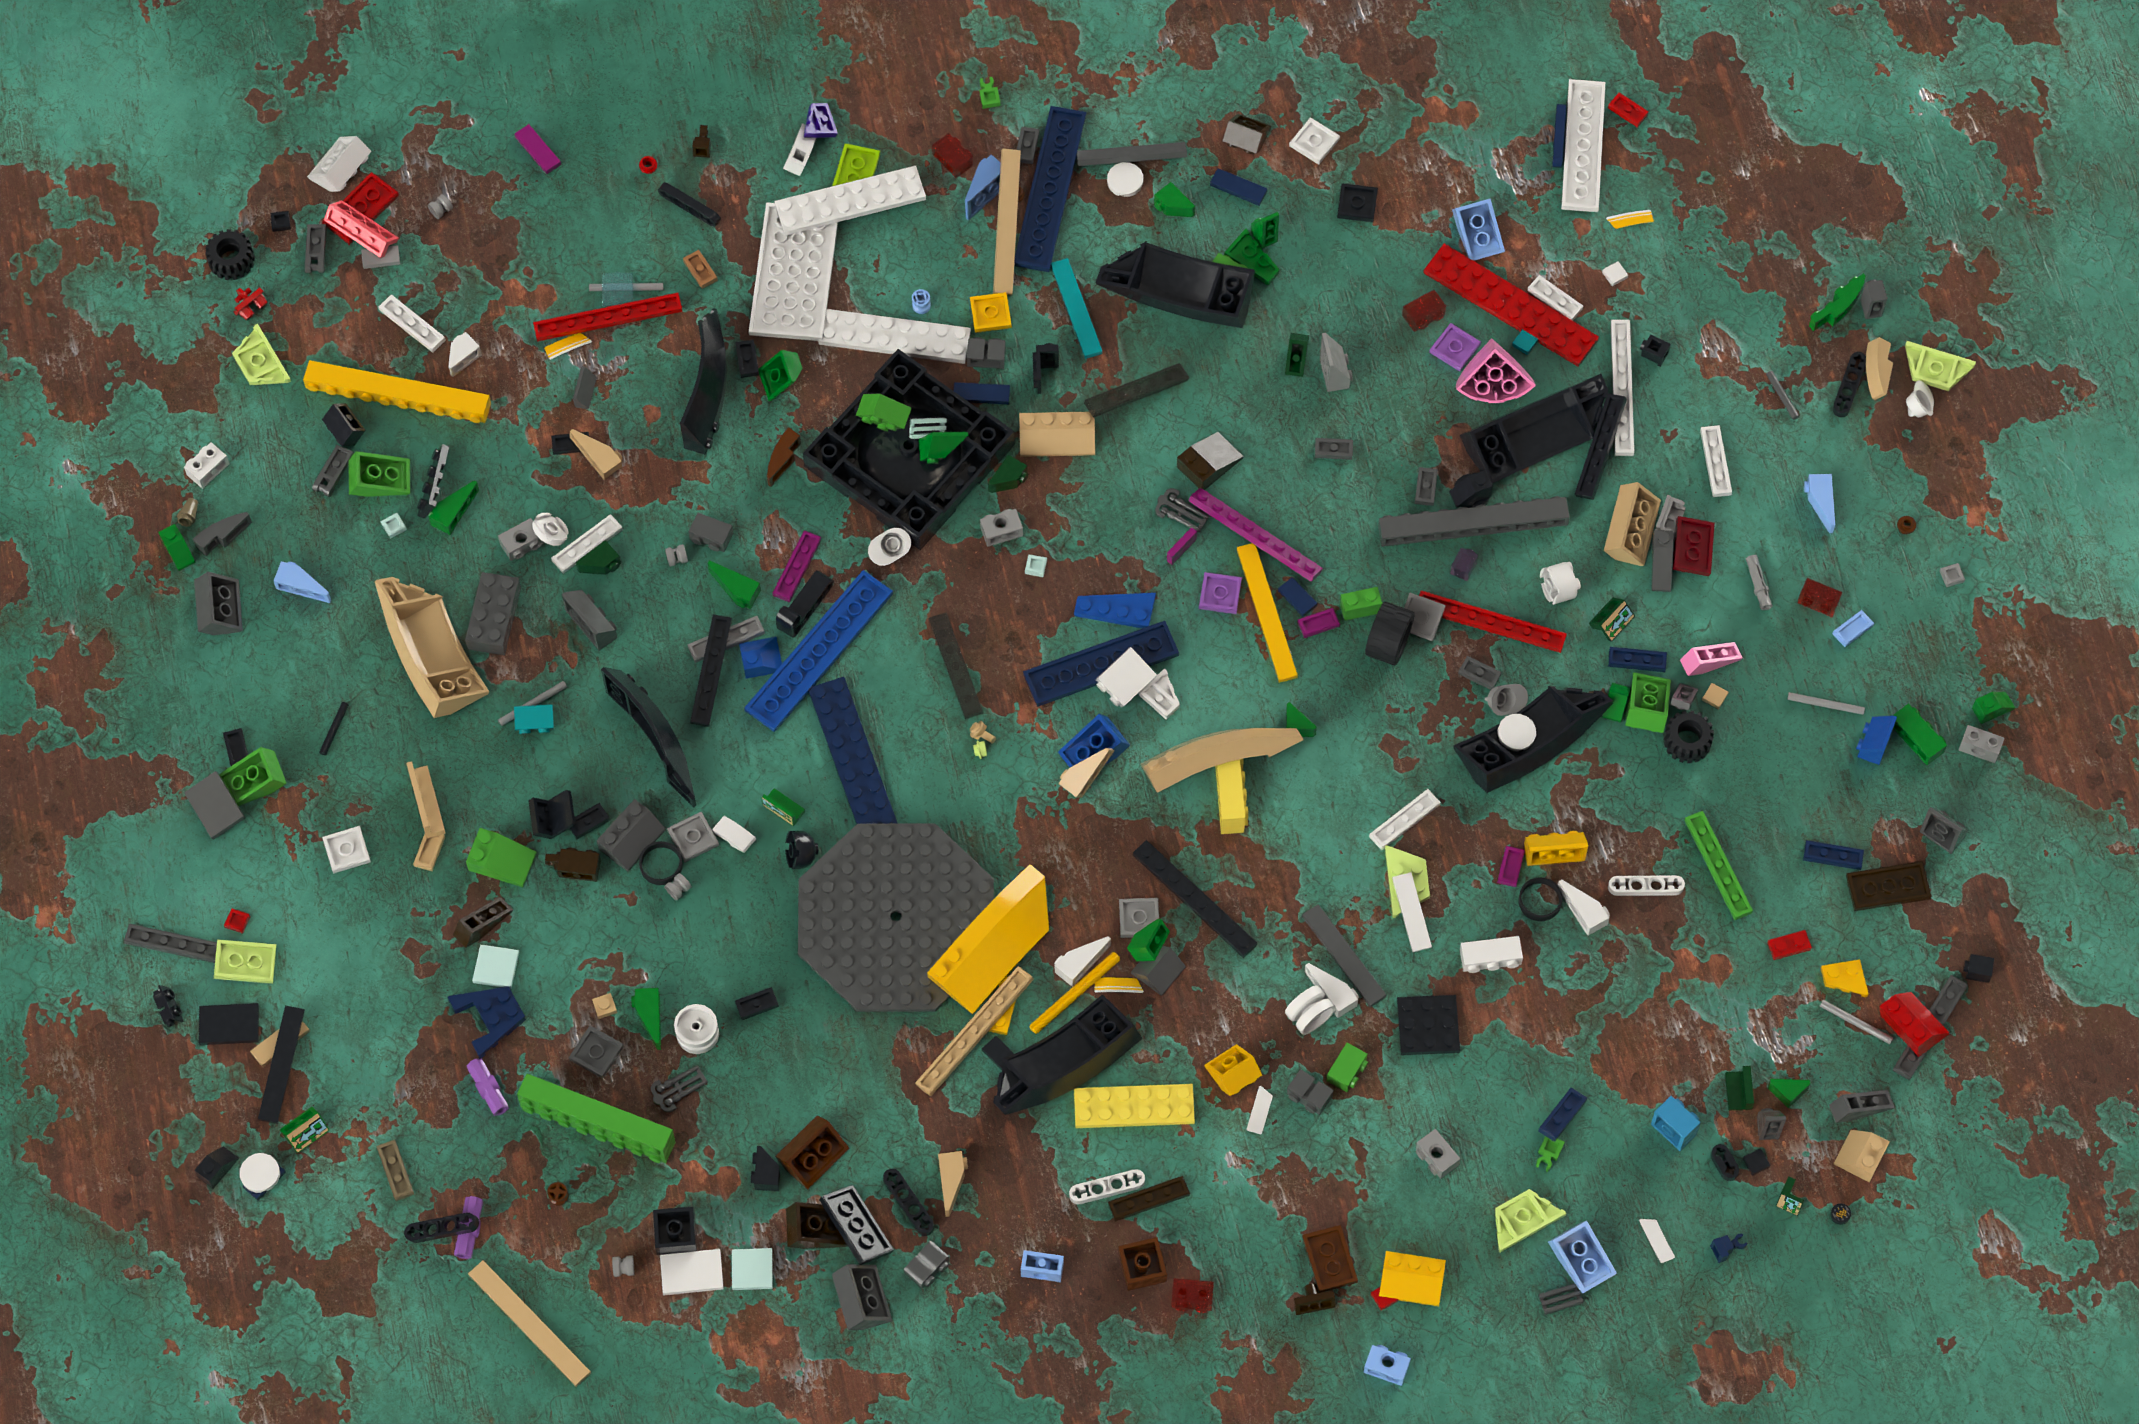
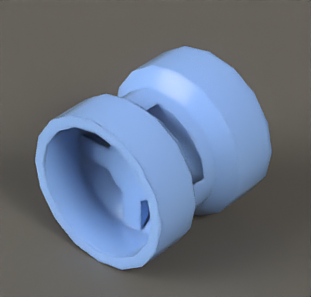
M916 290L912 294V308L918 314L927 313L931 307L930 295L926 290Z

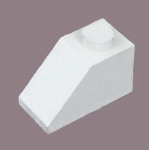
M466 332L455 337L451 343L449 370L452 377L482 355L480 346Z

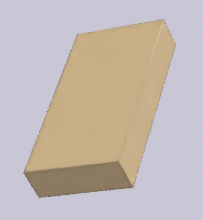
M424 834L413 863L414 867L433 871L445 839L444 834L428 839L426 834Z

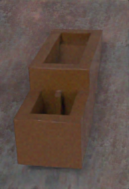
M789 427L780 437L770 458L767 472V482L770 487L794 463V451L801 444L800 435Z

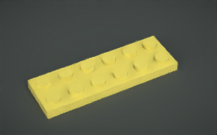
M1193 1084L1074 1089L1075 1128L1195 1124Z

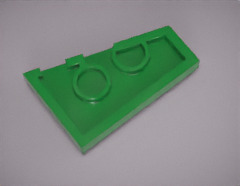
M1247 229L1224 252V255L1229 256L1234 262L1243 264L1248 269H1254V277L1266 285H1269L1279 274L1280 269L1261 250L1259 243L1253 240Z

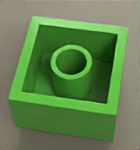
M863 394L856 416L861 417V421L865 423L877 424V428L883 431H888V429L896 431L897 429L905 428L911 407L882 394Z

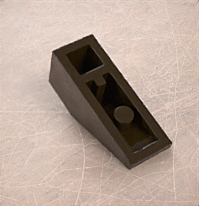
M499 897L460 919L453 936L467 948L483 938L512 913L513 909Z

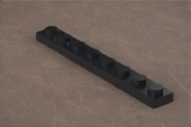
M1147 840L1133 852V856L1240 956L1244 958L1257 946V942Z

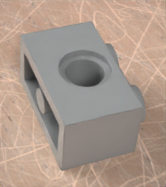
M1007 509L999 514L986 515L980 519V528L987 547L1023 536V527L1016 509ZM1000 524L1005 525V527L999 528L997 526Z
M531 518L498 535L500 545L510 561L520 559L525 553L537 550L544 544L535 534ZM521 539H525V540H526V541L523 542V543H519V542H518V541L521 540Z
M1967 725L1959 751L1995 763L2004 737Z
M1436 1129L1416 1144V1154L1421 1160H1425L1429 1164L1428 1168L1432 1174L1438 1175L1440 1179L1460 1164V1157ZM1433 1152H1439L1442 1156L1440 1158H1435L1431 1154Z

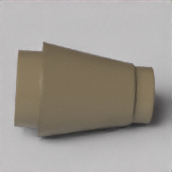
M188 498L177 514V521L182 526L190 527L195 523L198 507L196 499Z

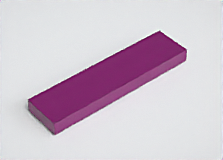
M805 530L803 531L772 593L774 597L791 602L822 540L820 536Z

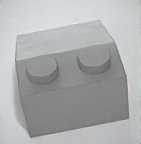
M1322 333L1320 363L1327 392L1348 389L1350 381H1353L1352 372L1347 368V365H1349L1348 355L1344 354L1342 346L1328 334Z

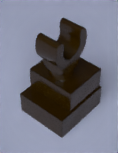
M700 125L699 137H695L693 140L694 157L710 158L711 141L708 138V125Z

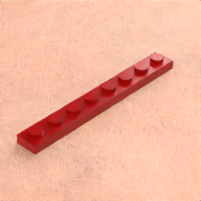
M673 293L533 322L538 342L683 311L679 293Z
M1420 591L1419 596L1446 605L1442 615L1444 619L1555 652H1562L1567 633Z

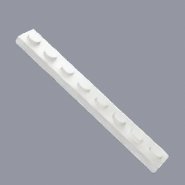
M1611 320L1613 394L1625 396L1627 399L1614 438L1615 456H1634L1630 320Z

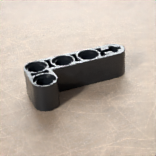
M818 570L815 571L789 607L783 606L777 613V629L792 638L796 637L830 591L834 580Z

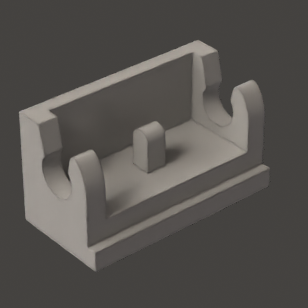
M1667 495L1655 530L1673 531L1674 541L1676 519L1678 516L1683 517L1686 509L1684 507L1685 502Z

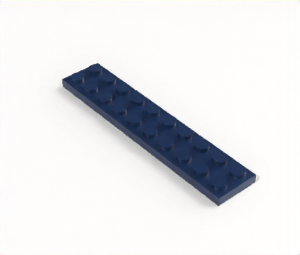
M1055 106L1050 107L1015 254L1014 266L1050 272L1085 124L1086 112Z
M841 677L811 687L809 695L856 824L897 823L845 678Z

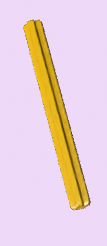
M1112 952L1032 1022L1030 1024L1031 1031L1035 1034L1039 1033L1120 961L1119 955Z

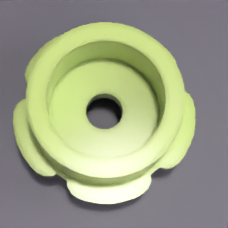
M977 740V744L973 745L975 756H979L982 759V757L987 756L985 741L979 742Z

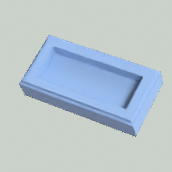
M1861 610L1835 629L1832 634L1846 647L1872 628L1874 622Z

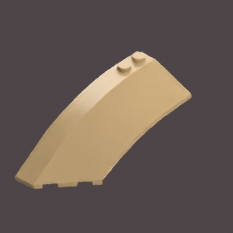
M394 577L376 580L375 585L395 648L411 682L432 716L437 718L451 715L488 695L489 690L471 664L454 631L442 600L443 596L425 593V589L412 584L407 586L399 583V579Z
M1297 728L1225 730L1203 735L1176 745L1141 763V766L1158 793L1193 774L1226 762L1262 755L1271 757L1303 741V738Z

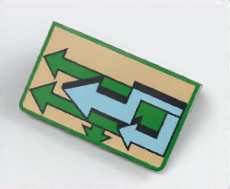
M775 788L768 796L764 794L761 797L764 807L792 826L805 813L803 807Z
M310 1107L280 1129L282 1135L289 1141L297 1153L329 1131L328 1126L313 1107Z

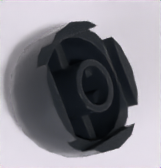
M789 831L787 833L785 843H789V850H785L789 868L802 869L810 866L815 859V855H818V844L805 831Z

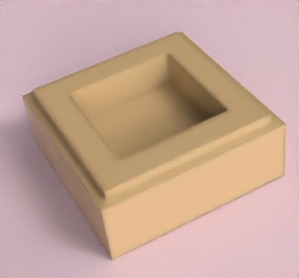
M1711 683L1702 701L1720 709L1728 695V691Z

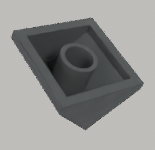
M1162 946L1155 961H1140L1131 971V974L1162 996L1186 966L1170 947Z

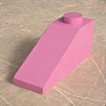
M1735 642L1691 648L1680 661L1687 675L1693 676L1740 661L1743 657Z

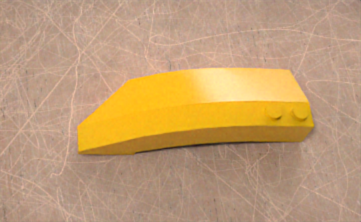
M1032 865L1025 868L974 919L927 972L929 979L972 1015L1010 971L1049 931L1045 876Z

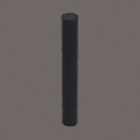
M341 703L319 751L320 754L327 755L349 704Z

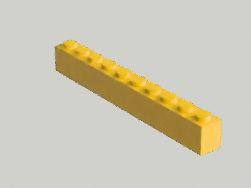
M311 360L308 362L303 378L305 387L310 391H323L330 395L338 394L350 399L359 398L366 402L375 401L382 405H395L402 409L411 408L418 412H431L438 416L447 415L454 419H467L474 423H486L491 406L490 396L487 394Z

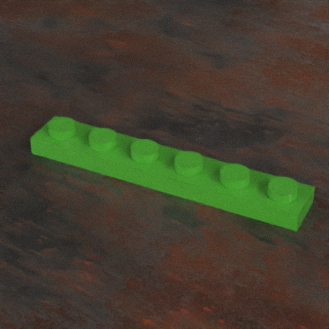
M1700 811L1685 817L1684 821L1733 919L1737 920L1752 914L1753 910L1704 812Z

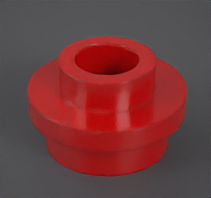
M645 156L639 162L640 170L646 174L655 172L658 166L657 161L651 156Z

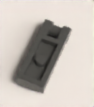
M307 224L305 273H312V271H318V273L325 272L326 224ZM312 260H318V264H312Z
M336 445L315 480L312 490L316 492L321 491L325 496L331 497L354 452ZM324 481L329 482L327 486L323 485Z

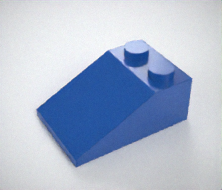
M1098 714L1062 747L1058 753L1067 765L1072 767L1105 748H1112L1114 752L1106 764H1108L1123 753L1130 744L1109 717Z

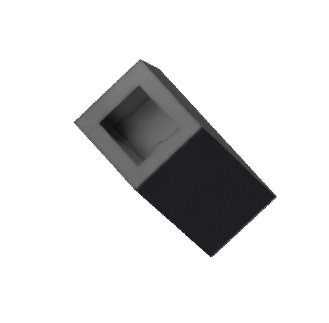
M757 1146V1152H753L752 1164L756 1165L755 1171H751V1183H754L755 1190L779 1191L780 1167L762 1146Z

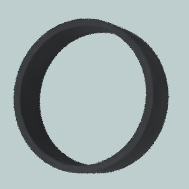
M658 841L649 844L643 849L639 857V866L643 877L655 885H666L668 882H673L674 877L682 871L681 854L673 844ZM656 848H668L674 851L680 859L676 872L664 879L652 878L642 868L644 857Z
M1537 877L1530 879L1522 886L1519 894V907L1526 917L1534 921H1547L1558 914L1562 904V892L1555 882L1547 878ZM1533 884L1548 885L1557 893L1559 905L1550 914H1533L1523 905L1522 893Z

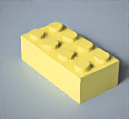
M1244 758L1215 766L1221 834L1244 833L1245 826H1248L1247 792L1245 789V771H1243Z

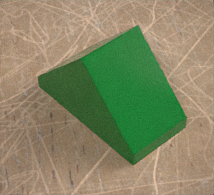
M1616 683L1611 684L1608 697L1613 700V704L1603 713L1602 718L1621 723L1631 687Z
M1290 702L1287 703L1286 728H1297L1302 737H1314L1317 727Z
M1770 1079L1768 1089L1789 1108L1808 1091L1810 1080Z

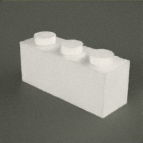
M1519 936L1465 942L1460 945L1463 972L1476 973L1483 969L1494 971L1500 967L1516 968L1522 964L1523 955Z

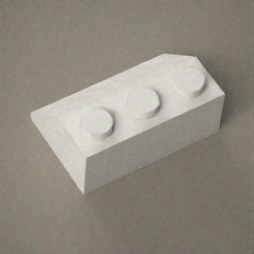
M357 136L339 137L307 177L330 192L341 191L346 187L348 179L357 173V168L367 161L371 150Z

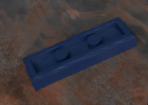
M1217 168L1210 181V186L1260 206L1267 193V188Z
M954 382V392L969 403L1009 405L1010 385Z
M1610 647L1608 667L1665 672L1667 652Z
M1806 840L1803 861L1861 870L1864 850Z
M1570 1088L1539 1127L1538 1132L1555 1142L1585 1104L1587 1097Z

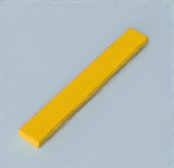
M1251 543L1237 547V553L1278 681L1281 683L1298 678L1296 668L1256 545Z

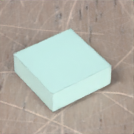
M398 513L380 521L390 539L407 530Z
M1028 555L1025 574L1044 577L1047 558Z

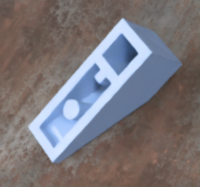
M1809 474L1807 481H1804V492L1807 493L1808 501L1827 531L1833 533L1835 513L1832 474Z
M281 561L274 578L276 589L330 603L329 592L294 562L286 563Z

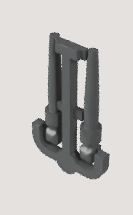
M1174 488L1166 490L1164 495L1158 497L1155 513L1162 519L1165 515H1168V518L1175 519L1200 532L1209 518L1203 512L1184 502L1183 499L1177 498L1180 491ZM1167 505L1178 511V514L1176 515L1175 512L1169 511L1166 507L1161 508V506ZM1185 509H1188L1191 512L1203 517V519L1198 518L1197 516L1189 513ZM1183 514L1186 517L1199 523V526L1196 527L1192 523L1181 518V515Z
M697 1065L671 1080L664 1081V1084H661L660 1080L655 1081L651 1085V1092L654 1096L653 1101L656 1105H660L664 1112H673L677 1109L673 1104L674 1102L677 1103L681 1098L708 1083ZM694 1071L697 1072L698 1075L692 1077L691 1079L685 1081L680 1085L678 1084V1081H680L681 1079L690 1075ZM699 1079L702 1080V1082H700V1083H698V1084H696V1085H694V1086H692V1087H690V1088H688V1089H686V1090H684V1091L682 1090L683 1088H685V1087H687L688 1085L694 1083L695 1081H697V1080H699ZM673 1084L675 1085V1088L669 1090L668 1092H666V1093H664V1094H662V1095H661V1094H657V1092L655 1091V1088H656L657 1091H658L659 1093H661V1092H663V1091L665 1090V1088L668 1089V1088L672 1087Z

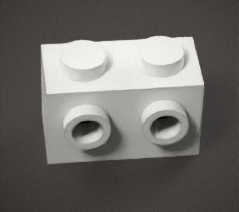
M211 442L204 446L194 458L189 459L184 469L187 476L203 489L229 465L227 455Z

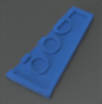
M1156 593L1078 596L1074 616L1143 629L1150 625Z

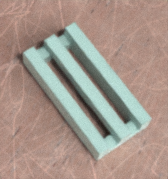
M910 419L909 438L918 439L930 434H914V431L939 430V432H944L947 419ZM940 423V426L914 427V424Z

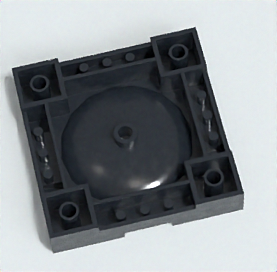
M897 349L874 374L875 378L829 428L826 427L803 452V461L805 468L848 498L850 496L875 514L877 520L888 528H901L905 530L910 536L911 544L921 550L953 515L957 505L977 483L980 484L1015 445V434L1011 428L987 411L982 412L927 373V369L900 349ZM863 394H882L911 407L905 428L897 429L896 431L889 429L888 431H883L877 428V424H868L861 421L862 418L856 416ZM946 418V430L944 432H968V436L945 458L939 460L937 464H927V461H920L919 438H909L910 419ZM940 423L914 424V427L940 426ZM939 430L914 431V434L939 432Z

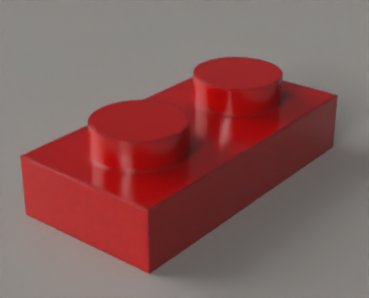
M1618 93L1608 105L1609 110L1637 128L1648 116L1649 112L1621 93Z
M1806 930L1770 939L1767 942L1773 960L1810 951L1812 948Z

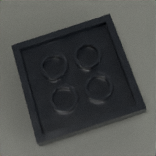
M1456 995L1397 997L1401 1055L1460 1053Z

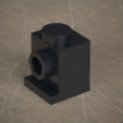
M1650 335L1648 340L1644 339L1641 344V356L1657 363V366L1661 367L1669 353L1671 344Z

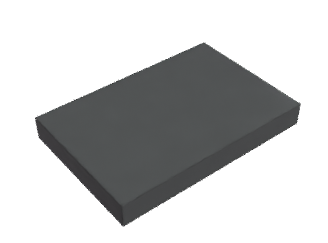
M217 771L184 792L213 840L245 819V816Z

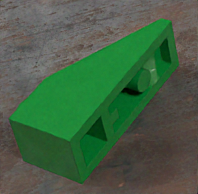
M1278 212L1264 218H1257L1251 223V233L1261 249L1278 242Z
M472 481L438 502L428 515L431 526L451 535L479 492L478 483Z
M709 560V572L733 602L741 608L747 607L751 609L761 592L760 583Z
M659 988L635 989V996H631L632 1008L635 1007L637 1016L656 1049L661 1050Z

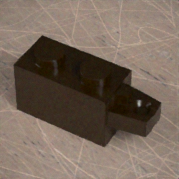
M569 847L561 849L557 854H546L545 864L554 866L558 876L561 878L597 882L601 858L600 854L596 851H578L575 848Z

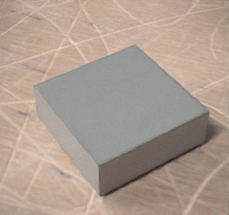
M1958 563L1940 568V574L1946 587L1965 581Z

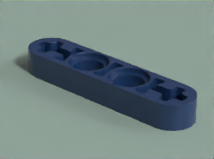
M1557 104L1552 161V167L1562 168L1566 104Z

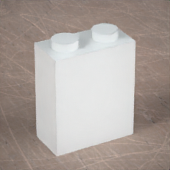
M1130 647L1095 680L1098 682L1096 684L1103 693L1107 692L1111 696L1109 698L1115 706L1122 708L1157 674Z

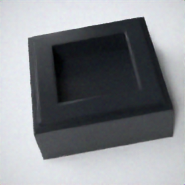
M289 211L270 213L273 232L291 230Z
M1761 1148L1743 1157V1161L1752 1176L1770 1168V1163Z

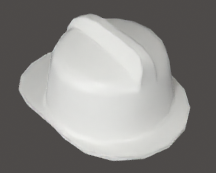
M1916 381L1914 391L1906 399L1908 415L1918 418L1927 414L1932 416L1934 406L1933 394L1923 381Z
M892 528L875 537L868 546L870 559L877 565L885 566L891 564L909 551L911 547L910 536L901 528Z

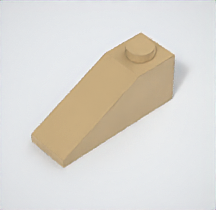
M574 429L570 431L571 440L603 480L622 468L623 459L617 450L613 451L610 446Z
M1105 748L1066 769L1060 776L1061 781L1059 785L1075 797L1082 798L1114 750L1112 748Z
M962 1151L938 1154L946 1217H950L965 1177L964 1170L968 1169L967 1157L963 1158Z

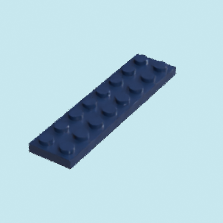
M1166 621L1023 671V676L1036 706L1039 707L1097 686L1098 682L1095 679L1130 647L1149 667L1179 656V651Z

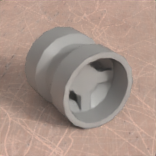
M444 194L438 196L435 202L432 201L427 205L430 212L437 219H440L446 211L449 212L453 209L452 203Z
M684 544L678 545L674 549L671 547L665 549L669 567L675 566L679 562L682 564L688 562Z
M680 873L674 877L673 883L668 882L664 886L669 895L675 900L682 897V892L688 891L692 887L689 881Z
M633 1255L626 1256L623 1259L619 1256L612 1257L614 1277H620L623 1273L628 1276L634 1275Z

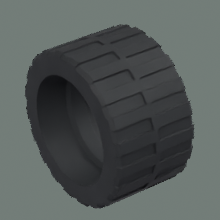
M1383 602L1373 622L1366 644L1365 655L1394 666L1397 665L1408 641L1415 613L1397 605Z

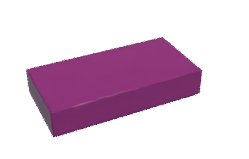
M1190 528L1167 552L1168 563L1173 565L1197 540V531Z
M1333 608L1298 619L1297 621L1304 638L1340 627Z
M1506 846L1497 883L1512 887L1517 886L1525 850Z

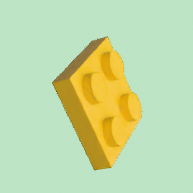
M1007 292L970 297L975 333L1012 328Z

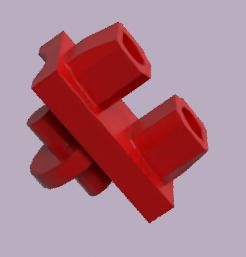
M259 287L250 296H247L252 292L250 288H247L245 291L241 288L237 289L238 296L234 300L236 303H239L241 300L243 301L234 308L233 312L236 316L240 314L246 321L254 315V312L249 307L251 304L254 303L259 310L267 305V300L263 296L264 291Z

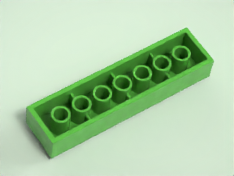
M526 1074L517 1093L520 1106L526 1113H537L547 1121L552 1119L565 1128H576L579 1133L584 1135L589 1133L594 1135L599 1141L605 1142L607 1140L612 1142L617 1148L624 1149L625 1147L630 1149L635 1155H646L656 1163H660V1161L666 1163L676 1143L673 1129L530 1074Z

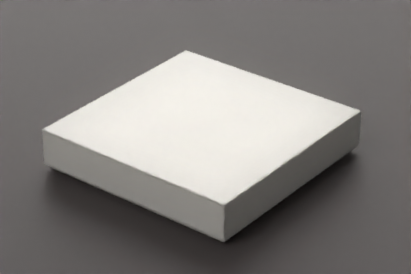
M1310 117L1291 140L1289 146L1315 163L1320 164L1340 140V135Z
M360 826L322 837L333 874L371 862Z

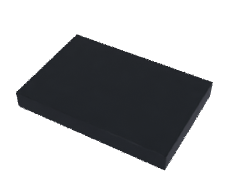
M259 1003L199 1006V1045L259 1042Z

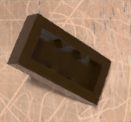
M1313 1283L1305 1286L1306 1296L1294 1298L1296 1315L1335 1308L1334 1291L1318 1293L1317 1286Z

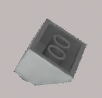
M206 572L194 580L198 632L222 635L243 631L239 579Z
M583 590L569 591L562 594L565 611L598 651L617 639V627L612 621L608 622L605 618L606 614L600 607L597 608L594 605L595 601L590 594L586 595Z
M634 799L597 839L598 849L628 872L639 860L643 849L649 844L654 843L666 829L649 809Z
M847 1264L832 1274L848 1330H865L892 1321L876 1265Z

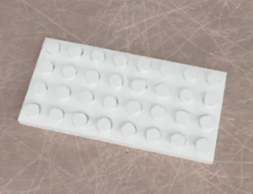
M766 203L749 335L813 341L823 340L838 222L784 236L775 203Z

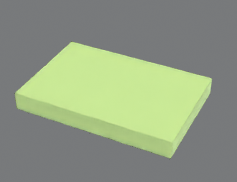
M217 939L214 979L273 984L277 944Z

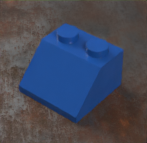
M1896 716L1872 717L1870 723L1866 722L1862 732L1866 734L1864 740H1859L1856 748L1860 750L1858 758L1880 765L1897 719Z

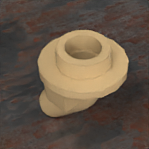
M982 721L975 722L971 726L970 736L979 740L982 737L991 744L996 741L995 736L985 731L987 726Z

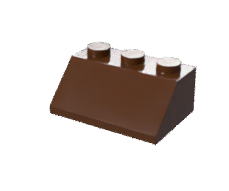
M817 1115L775 1157L784 1169L808 1190L849 1147L830 1122Z

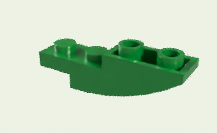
M1863 273L1859 277L1855 276L1846 286L1837 288L1834 292L1833 301H1830L1823 310H1817L1811 315L1809 327L1815 331L1827 322L1832 327L1840 322L1857 302L1866 275Z

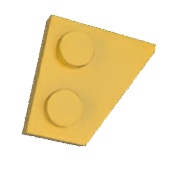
M1860 959L1821 966L1825 987L1837 988L1843 992H1854L1861 994V997H1868L1869 993Z

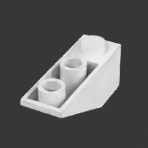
M803 123L783 169L798 176L801 175L816 138H804L805 124Z

